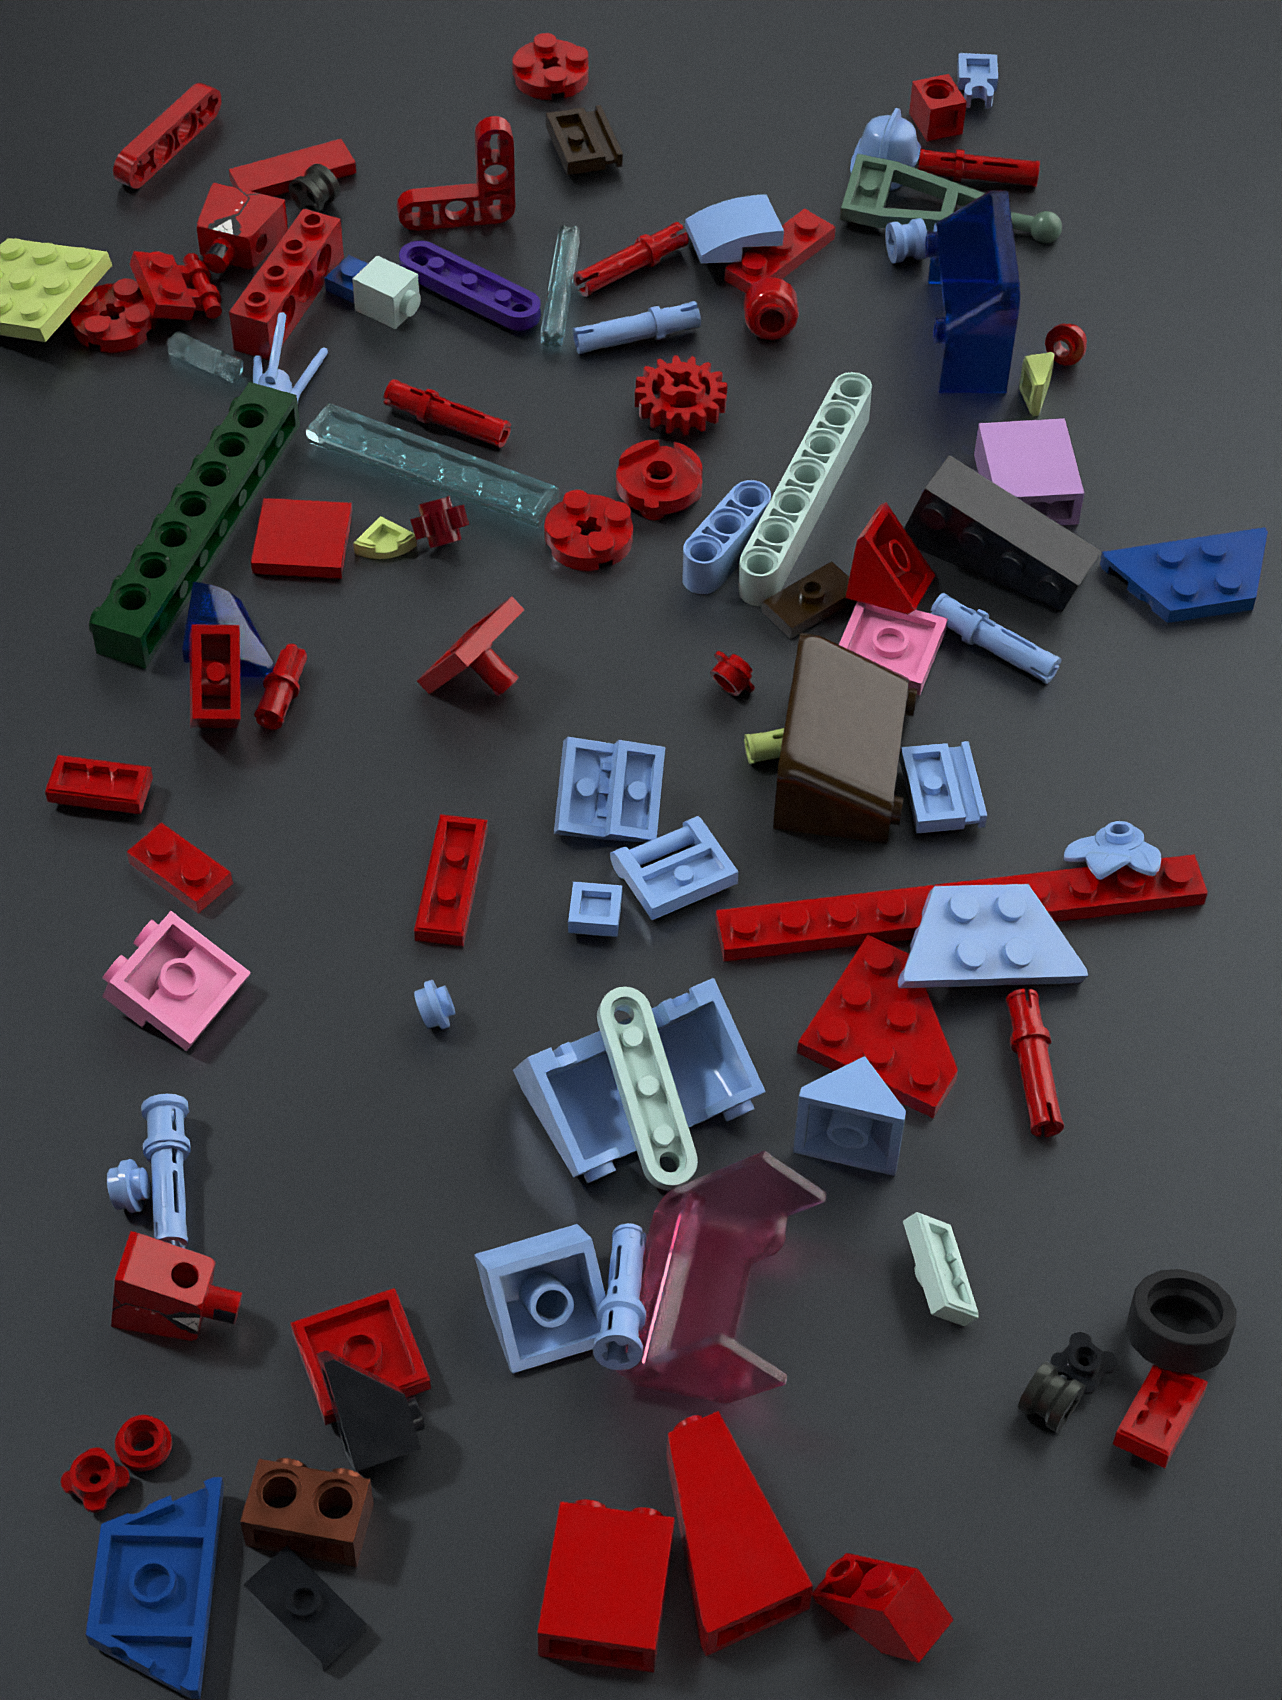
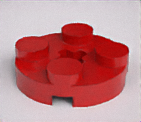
M550 33L536 35L534 42L521 47L512 58L515 85L521 92L536 99L552 100V93L564 92V98L571 97L583 90L588 83L587 49L564 40H557Z
M128 278L120 279L116 283L92 288L70 314L73 333L76 339L88 348V342L100 345L101 352L108 353L128 351L140 346L147 340L146 333L151 327L154 330L157 325V319L151 316L137 282ZM110 316H119V318L112 320Z
M646 440L636 443L626 449L619 458V466L616 470L617 493L630 507L640 510L644 518L649 520L661 519L665 514L681 511L701 498L702 462L693 450L680 443L674 442V448L660 446V440ZM653 474H656V475L659 476V477H667V478H666V479H662V480H657V479L651 478V476H652Z
M578 489L571 490L564 495L563 501L557 503L546 516L544 522L545 543L552 549V556L557 562L572 569L581 571L599 570V563H605L612 560V565L627 556L633 544V523L630 507L626 503L615 501L606 496L587 494L585 491ZM584 529H594L598 531H592L589 533L588 536L581 534V530Z

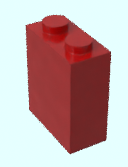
M589 1499L578 1500L574 1503L560 1501L537 1632L538 1656L654 1673L673 1548L675 1517L664 1516L661 1512L646 1507L634 1508L631 1511L611 1509L598 1501Z

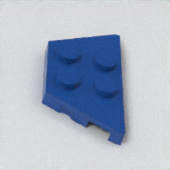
M1266 527L1104 551L1101 555L1100 566L1107 574L1115 570L1127 580V590L1139 600L1148 603L1152 611L1167 623L1253 610L1257 597L1268 532Z
M213 1477L205 1480V1488L173 1501L171 1495L148 1504L139 1513H126L102 1523L100 1527L86 1628L88 1643L190 1699H201L224 1495L222 1477Z

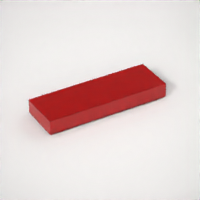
M338 139L229 169V176L234 188L273 197L288 193L290 182L298 176H305V171L314 164H321L327 167L338 179L355 174L356 162L343 140Z
M440 814L414 928L415 941L464 946L488 832V820Z

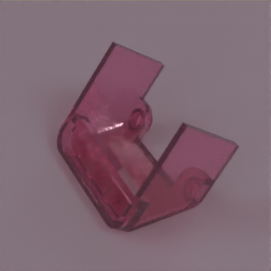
M761 1151L669 1191L655 1209L643 1254V1272L639 1300L646 1310V1320L638 1336L643 1344L642 1359L638 1365L631 1369L616 1370L617 1373L637 1386L722 1404H729L786 1385L788 1374L734 1341L751 1264L761 1261L768 1256L775 1255L782 1248L786 1239L785 1229L788 1216L824 1203L827 1193L766 1151Z

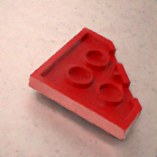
M867 935L799 1039L797 1054L833 1071L865 1056L900 1103L934 1119L957 1080L958 1068L926 988L898 987V979L900 973L905 968L909 953Z

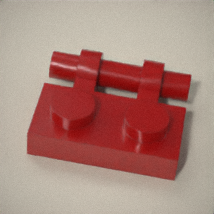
M159 251L151 253L133 252L129 265L152 317L192 320L195 310L205 311L207 317L212 319L221 315L222 308L220 303L222 298L217 287L210 284V271L206 263L201 261L197 254H187L183 258L184 265H177L172 254H165Z

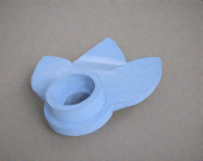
M1115 821L1101 828L1096 835L1081 838L1069 844L1064 852V861L1086 862L1090 871L1099 880L1104 879L1125 865L1141 874L1155 876L1161 866V853L1159 849L1144 841V834L1140 829L1128 822Z

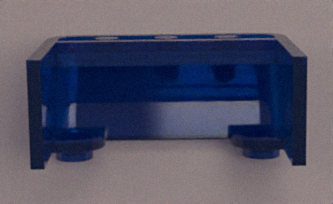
M989 191L935 223L933 232H926L925 256L930 257L928 284H941L943 298L942 317H935L933 332L934 343L941 344L942 362L938 385L939 393H1007L1020 309V280L1008 191Z

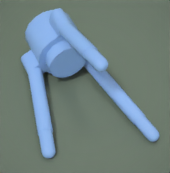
M281 312L278 314L268 370L263 374L262 358L256 355L253 359V383L297 395L298 403L300 394L328 354L327 348L319 350L292 388L289 375L283 370L278 369L286 322V314Z

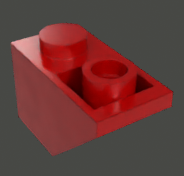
M845 1553L842 1558L832 1563L826 1571L825 1578L812 1592L813 1598L819 1605L878 1651L917 1663L923 1659L954 1621L918 1568Z

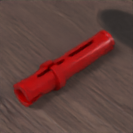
M920 149L918 169L935 176L951 177L953 182H961V179H972L1037 187L1040 161L965 154V150L956 149V153Z
M676 221L651 236L643 234L635 240V244L581 271L575 272L573 274L574 284L577 287L585 282V286L578 291L582 296L587 297L591 293L644 266L653 267L661 261V257L688 245L687 232L677 236V232L681 231L684 227Z
M392 379L385 389L384 405L416 416L419 422L440 424L451 430L483 440L498 448H502L509 438L511 428H509L511 426L510 421L493 417L468 406L447 400L439 396L438 391L433 389L424 391L396 379Z
M1018 989L1009 993L1006 997V1004L1009 1007L1013 1028L1012 1037L1009 1039L1012 1051L1018 1055L1031 1133L1036 1137H1040L1042 1134L1040 1126L1043 1125L1044 1136L1050 1137L1059 1134L1064 1129L1048 1052L1049 1044L1052 1042L1049 1030L1043 1026L1037 991L1029 989V1000L1027 1001L1025 989Z

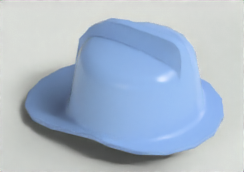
M895 108L892 115L872 118L866 125L851 159V173L857 153L896 161L915 168L921 146L917 141L916 130L913 124L902 118L899 108ZM892 182L890 191L898 189L903 185Z

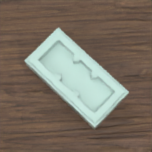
M919 1212L903 1220L916 1263L915 1275L924 1289L931 1315L962 1326H966L978 1319L976 1303L951 1225Z

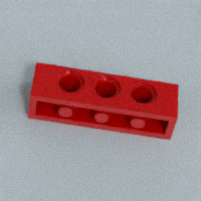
M302 209L229 311L233 348L235 351L252 356L259 355L262 359L270 360L278 314L281 312L286 314L283 346L324 287V278L344 258L340 218Z

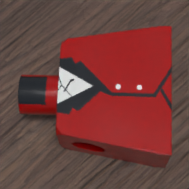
M213 182L197 222L199 251L208 269L214 273H223L229 264L246 269L256 268L277 246L288 230L285 200Z
M130 1231L114 1281L111 1327L189 1341L197 1340L204 1318L232 1325L235 1324L243 1293L213 1285L216 1261L211 1257Z

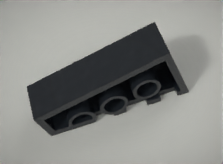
M950 455L924 488L904 528L918 550L1061 611L1065 609L1102 552Z

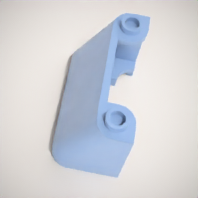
M712 978L689 989L690 993L682 994L674 999L670 998L651 1008L688 1127L723 1113L726 1122L754 1110L751 1099L766 1092L717 983ZM631 1018L623 1020L619 1023L624 1025L631 1023ZM600 1031L572 1043L562 1044L554 1051L550 1047L531 1055L513 1069L522 1092L573 1178L584 1175L587 1183L595 1181L616 1171L612 1161L637 1151Z

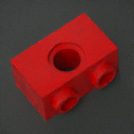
M192 624L189 635L190 728H238L241 719L240 625Z

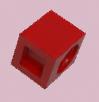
M944 74L912 81L909 114L925 140L932 141L963 134L967 102L951 76Z

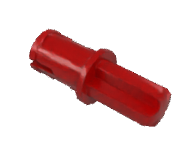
M287 644L281 650L273 672L267 674L263 681L265 691L254 713V717H256V722L267 729H279L282 727L291 700L296 698L300 692L298 681L307 660V652L304 649L298 648L296 644Z

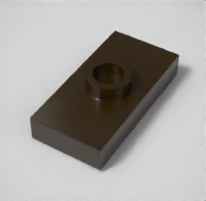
M831 561L762 602V613L792 639L855 601L845 598L849 576Z

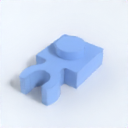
M958 53V89L964 90V98L967 102L966 108H970L971 100L974 98L984 100L985 108L990 109L992 107L994 91L997 92L998 84L997 55Z

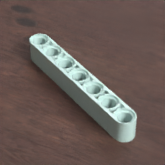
M848 372L839 375L834 380L743 550L739 561L738 592L744 602L754 606H762L764 600L781 591L868 424L872 384L865 375Z

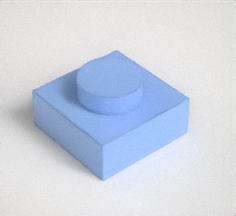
M573 882L568 933L618 937L622 885Z

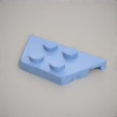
M1029 884L934 886L928 893L921 913L920 925L915 930L910 945V954L905 968L900 973L898 979V987L931 988L1082 983L1088 977L1087 968Z

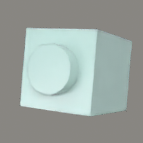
M376 256L352 279L355 311L394 329L398 328L408 317L413 316L420 306L421 296L419 294L418 274L380 256Z

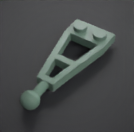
M858 153L841 206L839 219L877 228H886L889 222L898 221L901 225L908 224L912 219L922 218L927 231L1002 236L1005 227L1029 232L1034 240L1044 244L1054 242L1062 232V222L1053 212L1042 211L1035 216L1008 211L1010 205L1008 201L896 161ZM892 182L943 199L941 212L885 208ZM957 204L985 215L954 213Z

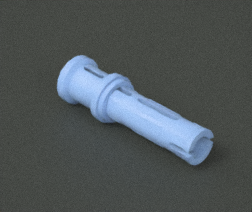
M158 1094L147 1098L141 1105L142 1117L147 1121L148 1138L143 1143V1154L147 1161L151 1163L154 1238L185 1248V1246H188L183 1164L191 1151L190 1140L185 1136L184 1118L189 1113L188 1101L179 1095Z
M629 1223L617 1226L612 1232L608 1291L606 1298L601 1301L597 1308L596 1320L601 1327V1331L594 1340L593 1355L599 1364L611 1370L631 1369L638 1365L643 1353V1344L638 1336L639 1331L645 1325L646 1310L639 1300L647 1235L642 1233L640 1226Z

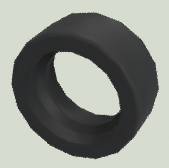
M1183 1269L1160 1270L1144 1277L1135 1288L1128 1313L1126 1332L1132 1347L1148 1362L1161 1369L1181 1374L1201 1373L1217 1366L1228 1353L1235 1329L1237 1310L1231 1296L1217 1282L1204 1275ZM1161 1308L1185 1310L1200 1317L1211 1330L1202 1334L1177 1332L1161 1324L1151 1312Z

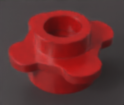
M717 651L714 654L718 663L710 671V675L723 690L733 696H739L743 690L750 693L755 690V686L751 683L753 670L744 659L736 654H731L728 657L721 651Z
M95 1447L79 1455L73 1461L70 1470L62 1475L60 1482L65 1493H74L83 1501L86 1511L96 1513L106 1508L107 1499L116 1490L124 1489L128 1486L130 1475L126 1467L116 1466L112 1457L104 1449ZM99 1476L101 1479L98 1483L92 1484L90 1482L92 1477Z

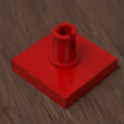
M513 596L473 624L417 680L419 685L428 694H431L464 669L471 666L494 691L497 697L504 693L519 676L505 664L491 646L493 645L492 642L524 611V608Z

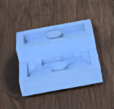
M766 194L726 200L700 210L685 219V228L701 263L741 262L743 247L783 246L784 229Z
M574 737L564 739L554 834L629 842H649L656 839L665 747L618 740L615 744Z

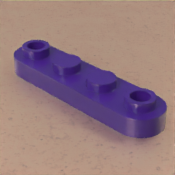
M413 241L401 248L399 252L400 266L417 273L418 284L516 331L530 329L539 323L541 318V302L535 293L431 242Z

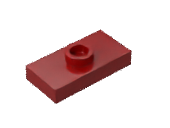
M58 755L45 790L46 799L49 803L141 814L153 779L152 769L148 766Z
M1153 1365L1117 1429L1113 1445L1166 1468L1205 1395L1208 1382L1189 1373L1181 1374Z

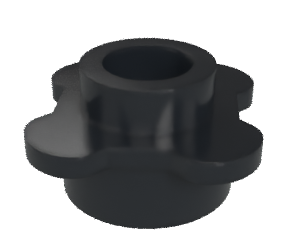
M1077 1332L1070 1336L1069 1345L1063 1352H1057L1052 1355L1050 1364L1057 1367L1058 1375L1065 1380L1075 1379L1084 1384L1085 1390L1083 1394H1092L1097 1390L1104 1374H1110L1115 1371L1117 1359L1112 1352L1102 1351L1094 1345L1090 1335L1084 1332ZM1084 1359L1089 1365L1082 1366L1078 1361Z

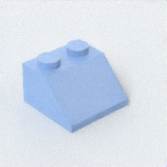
M578 1224L474 1254L486 1304L512 1374L593 1349L594 1340L601 1331V1327L596 1320L597 1308L601 1301L606 1298L592 1238Z

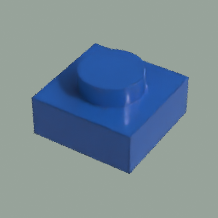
M348 255L324 278L325 290L354 303L352 279L368 263Z

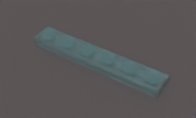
M331 403L326 404L306 429L308 443L537 528L540 527L548 512L559 500V487Z

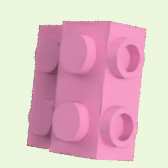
M170 911L160 924L151 920L143 928L133 943L138 949L129 959L120 955L109 967L102 978L108 983L102 997L141 1027L148 1021L187 1051L244 984L251 972Z

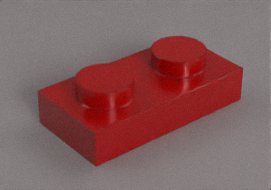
M162 822L127 851L130 865L198 914L233 884L232 875L228 869Z

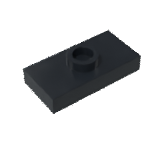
M288 1546L284 1547L243 1584L245 1593L323 1671L367 1631L365 1621Z

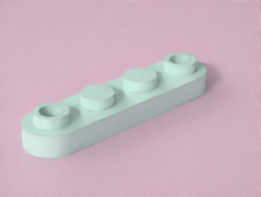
M631 987L615 988L605 995L598 1008L597 1022L644 1175L657 1188L675 1190L684 1186L695 1173L698 1163L697 1153L650 1003L645 995L637 989ZM625 1011L629 1014L631 1023L626 1025L618 1023L615 1020L614 1012ZM669 1157L673 1159L676 1163V1171H664L659 1163L660 1158Z

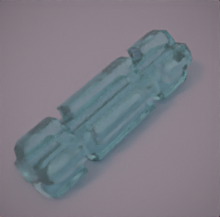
M175 332L172 338H169L167 341L169 355L182 361L187 358V363L213 375H217L219 372L220 378L231 383L237 382L244 373L245 369L243 368L244 362L242 359L231 354H226L225 357L224 351L197 339H194L192 342L193 338L184 333Z

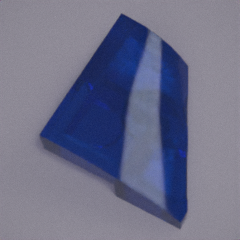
M193 582L182 647L184 663H190L189 635L192 624L240 625V677H266L267 674L273 672L274 663L242 601L220 587Z

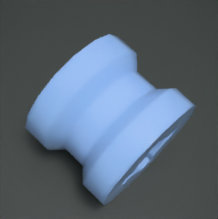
M922 218L912 219L908 224L901 225L898 221L887 223L885 232L886 247L892 263L903 262L906 257H913L916 260L927 258L929 241L926 225Z

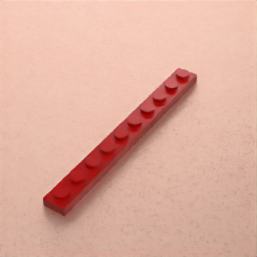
M1193 854L1161 858V866L1155 876L1141 874L1125 865L1104 879L1099 880L1088 867L721 909L716 910L715 923L723 961L859 946L867 935L883 942L913 939L915 930L919 927L922 919L921 913L928 893L934 886L1029 884L1054 922L1205 905L1208 891L1196 856Z

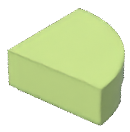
M380 516L354 542V554L370 559L394 558L416 547L417 540L413 532Z

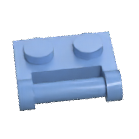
M699 816L684 821L682 828L629 850L627 847H622L610 853L611 863L616 874L621 879L624 878L651 920L738 884V870ZM688 845L692 846L691 848H688L684 851H681L658 862L641 868V865L651 862L655 859H658L669 853L677 851Z

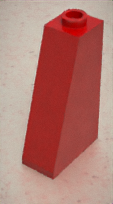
M714 1412L703 1418L700 1415H694L679 1422L672 1431L668 1432L666 1458L700 1646L705 1656H708L810 1609L813 1584L720 1412Z

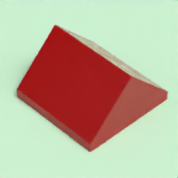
M887 502L877 508L856 541L845 598L908 615L917 608L935 574Z

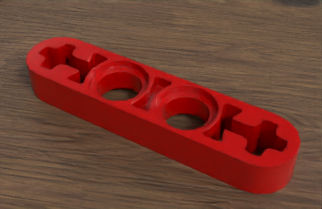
M203 83L194 84L118 154L113 167L115 180L133 189L142 187L215 119L221 106L220 91Z

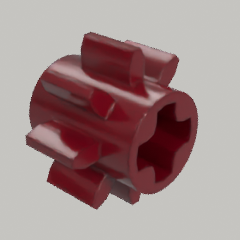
M450 496L419 504L420 516L410 519L416 540L427 537L430 548L461 540L459 528L469 525L464 504L453 507Z

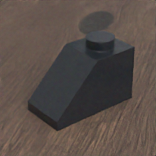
M327 1350L316 1354L347 1459L356 1472L421 1449L416 1432L424 1430L425 1426L415 1397L406 1399L405 1394L395 1384Z

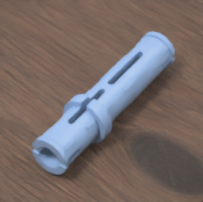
M695 301L663 309L655 306L650 307L649 312L604 321L589 326L573 328V338L578 354H584L593 350L654 337L655 340L665 339L666 334L700 328L701 317Z
M942 593L930 610L932 611L930 614L948 618L947 627L961 635L963 642L969 645L975 643L989 650L1019 669L1030 673L1045 684H1048L1053 679L1059 669L1060 657L1043 650L1011 630L1000 626L989 619V614L981 609L976 612L949 595Z

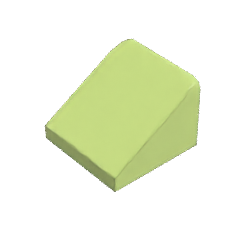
M1053 352L1028 355L1023 359L1019 389L1032 416H1039L1050 384L1055 356Z

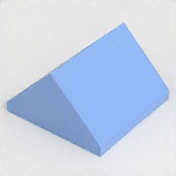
M864 1056L801 1087L793 1153L895 1176L906 1110Z

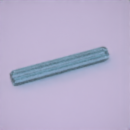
M563 225L558 229L540 332V342L545 347L553 346L557 348L562 345L573 285V274L575 273L580 244V230L575 225L572 227Z

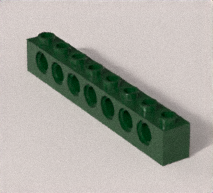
M249 382L241 395L232 400L227 416L221 425H217L213 429L210 442L202 454L195 456L189 474L182 484L176 485L171 501L163 513L157 514L154 518L151 531L144 542L138 544L133 550L131 561L122 575L115 577L109 595L101 607H96L92 612L89 621V631L93 635L96 654L147 668L299 429L297 395Z

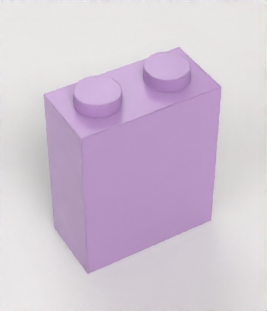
M1065 418L979 423L974 452L978 473L1060 525L1079 524L1084 490Z

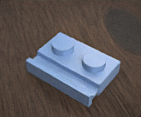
M969 741L961 742L959 747H948V743L901 747L899 760L916 833L964 829L966 824H977L978 828L986 826L987 812Z

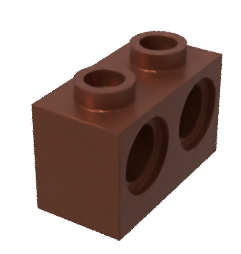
M279 1458L276 1461L258 1459L240 1520L245 1546L280 1552L284 1547L288 1546L297 1556L357 1567L374 1505L371 1480L363 1478L359 1473L345 1468H335L329 1472L308 1468L304 1463L291 1458ZM281 1496H288L294 1499L290 1505L284 1508L269 1506L272 1500ZM338 1506L346 1507L350 1510L347 1515L338 1519L324 1516L329 1509Z

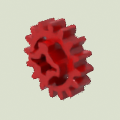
M674 355L672 363L668 364L661 358L657 359L656 369L645 366L643 368V376H637L634 405L639 408V417L641 419L650 417V427L656 428L661 424L666 425L667 434H671L675 428H681L682 433L688 435L690 427L694 426L701 432L705 431L706 421L717 424L719 422V413H725L728 385L722 382L723 373L721 371L711 373L710 362H706L701 366L696 365V357L693 356L687 362H681L679 356Z

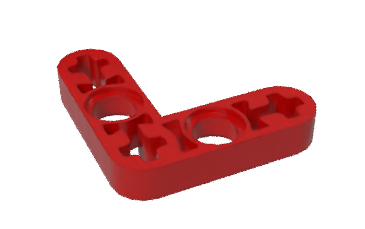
M500 116L486 117L475 128L477 183L416 188L407 190L397 199L398 218L404 228L418 231L497 224L505 222L513 216L516 209L514 140L510 123ZM499 134L497 137L498 149L491 150V135ZM492 165H502L506 168L504 173L498 176H489L485 173L486 169ZM500 200L499 205H493V201ZM452 201H463L467 204L464 209L456 212L445 208ZM474 201H478L479 208H475ZM433 205H438V211H434ZM420 207L419 212H412V208Z

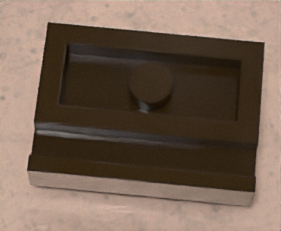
M601 105L595 106V111L586 112L583 107L546 113V128L567 175L604 170L606 164L615 163L616 167L623 166V152Z

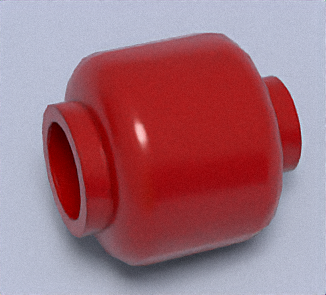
M769 277L760 279L751 285L744 299L745 321L751 332L759 338L775 340L790 334L794 329L799 317L796 292L789 283L783 279Z

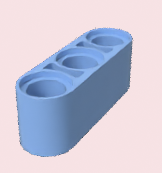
M755 480L739 482L686 540L683 546L682 574L685 588L696 594L715 592L739 566L741 554L771 500V491L768 486Z

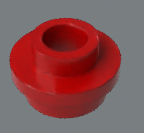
M1065 323L1056 325L1046 336L1047 353L1053 352L1055 355L1054 361L1061 365L1069 366L1076 364L1086 353V335L1077 325ZM1060 341L1068 345L1069 351L1061 345Z
M137 1415L128 1419L119 1429L115 1438V1451L119 1461L125 1467L134 1471H149L160 1466L168 1458L172 1449V1437L169 1428L163 1421L150 1415ZM143 1440H150L154 1443L147 1450H135V1446Z

